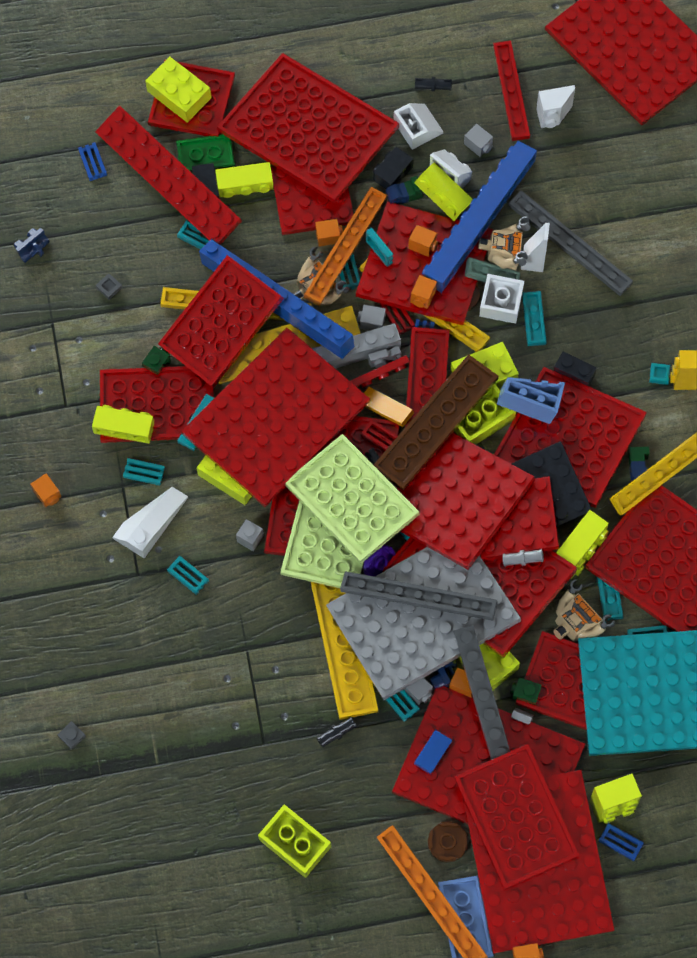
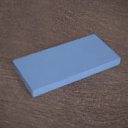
M472 876L438 882L440 891L488 958L493 957L479 877ZM448 938L452 958H463Z

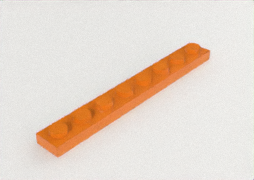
M373 187L369 189L306 290L303 298L318 306L322 304L386 200V194Z
M392 825L378 835L377 839L463 958H488L396 828Z

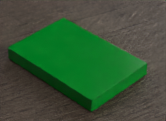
M219 134V137L206 136L176 141L178 159L191 173H193L192 166L214 163L215 170L235 167L231 139L223 134Z

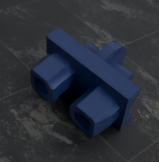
M32 228L27 234L28 239L25 241L18 240L14 243V247L24 263L36 254L40 257L44 255L42 249L50 241L41 228L38 230Z
M455 660L437 670L439 675L430 678L434 689L443 686L450 688L451 681L446 672L448 671L450 676L455 674L453 669L457 666Z

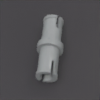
M542 549L527 552L520 550L518 553L503 554L504 566L517 564L525 566L526 563L544 562Z

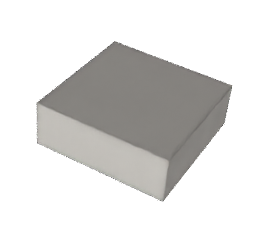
M515 708L511 717L529 725L534 715Z

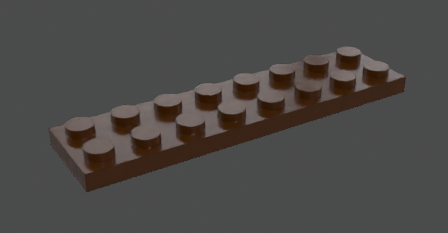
M468 354L375 462L374 466L386 479L403 491L499 379V376Z

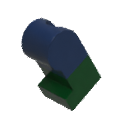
M418 176L410 178L407 182L388 187L386 194L390 204H404L422 198L423 191L415 184Z
M630 447L628 458L631 481L648 470L645 466V460H648L650 454L649 447Z

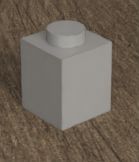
M478 124L464 136V145L479 157L484 153L487 154L493 147V136Z
M363 305V310L358 312L357 322H360V329L371 331L383 327L386 308Z
M247 519L236 534L237 542L253 552L264 536L263 528Z
M424 678L404 689L418 705L422 702L426 703L433 696V686Z

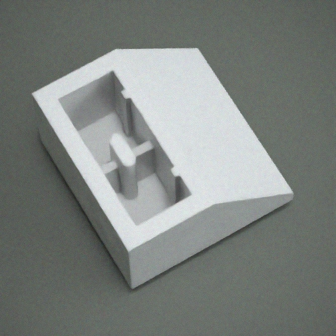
M409 103L394 111V120L399 123L398 129L412 150L443 134V130L425 104Z

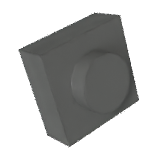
M108 273L96 284V289L110 300L122 289V285Z
M72 721L57 735L71 750L86 737Z

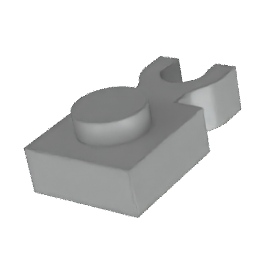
M397 346L390 350L384 349L368 354L370 367L379 368L389 363L390 360L401 358V350Z

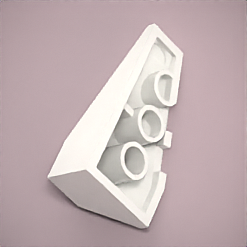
M545 223L524 244L523 251L526 252L528 259H525L526 264L521 266V270L543 272L550 223Z
M174 487L169 488L124 521L113 536V539L145 558L188 499V496Z

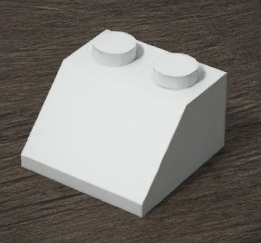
M575 85L539 91L536 110L541 128H553L561 123L573 106Z
M444 149L430 155V165L435 162L461 188L471 180L472 171L470 167L458 161L453 153H448Z
M487 274L479 316L516 324L524 281Z

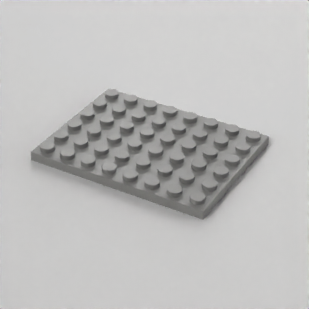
M428 547L375 577L496 599L498 605L493 621L349 593L326 604L329 612L383 700L388 699L460 657L454 630L473 625L478 643L481 645L484 641L495 637L496 634H500L507 628L509 629L521 622L520 616L480 555L470 569L467 570Z

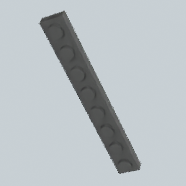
M520 191L509 202V207L520 216H527L530 221L529 223L539 230L545 223H550L548 238L619 296L633 284L632 279L523 191Z
M347 571L344 573L340 587L341 592L491 621L494 620L498 605L496 599Z
M471 625L454 630L453 632L492 760L510 752L474 626Z

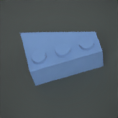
M508 377L500 390L497 405L550 424L558 413L565 382H559L558 384L548 383V381L544 380L542 382H531V379Z

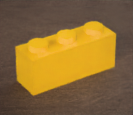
M679 350L678 357H675L674 365H672V372H670V383H673L674 390L697 389V350Z

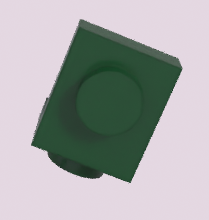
M153 346L143 360L142 366L158 375L166 363L170 364V354L162 347Z
M519 677L518 682H514L511 688L512 700L516 701L518 699L536 705L542 685Z

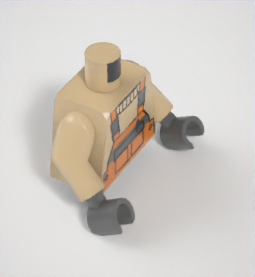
M521 217L519 225L514 224L508 228L494 230L490 240L480 238L478 249L488 251L487 260L496 264L501 269L509 268L512 270H516L518 264L520 266L526 264L525 259H528L525 251H521L522 232L520 230L528 231L530 229L528 217Z
M318 247L310 249V256L303 264L298 275L297 285L299 290L293 294L301 300H305L303 298L304 294L322 266L319 260L316 262V258L323 256L322 251L315 255ZM335 282L321 305H331L341 296V293H348V287L342 289L346 282Z
M577 579L571 582V589L565 592L558 603L556 610L558 617L555 620L558 627L553 630L558 639H562L566 635L572 641H576L578 638L598 637L606 631V627H614L616 621L607 624V620L612 617L611 615H605L602 620L579 593L575 595L576 591H580L583 588V584L578 589L574 588V583Z

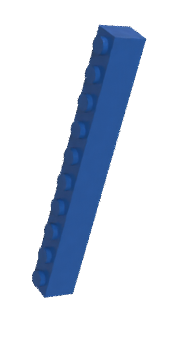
M520 141L511 146L507 152V157L505 159L502 158L499 162L497 171L491 173L487 185H483L479 191V196L471 201L469 210L463 212L460 223L453 226L450 237H446L443 240L440 251L434 253L431 259L432 262L430 265L427 264L422 271L424 277L437 281V291L442 293L535 162L537 150Z
M211 239L199 251L202 264L213 272L228 255L276 291L284 299L275 309L274 313L341 359L355 347L353 334Z

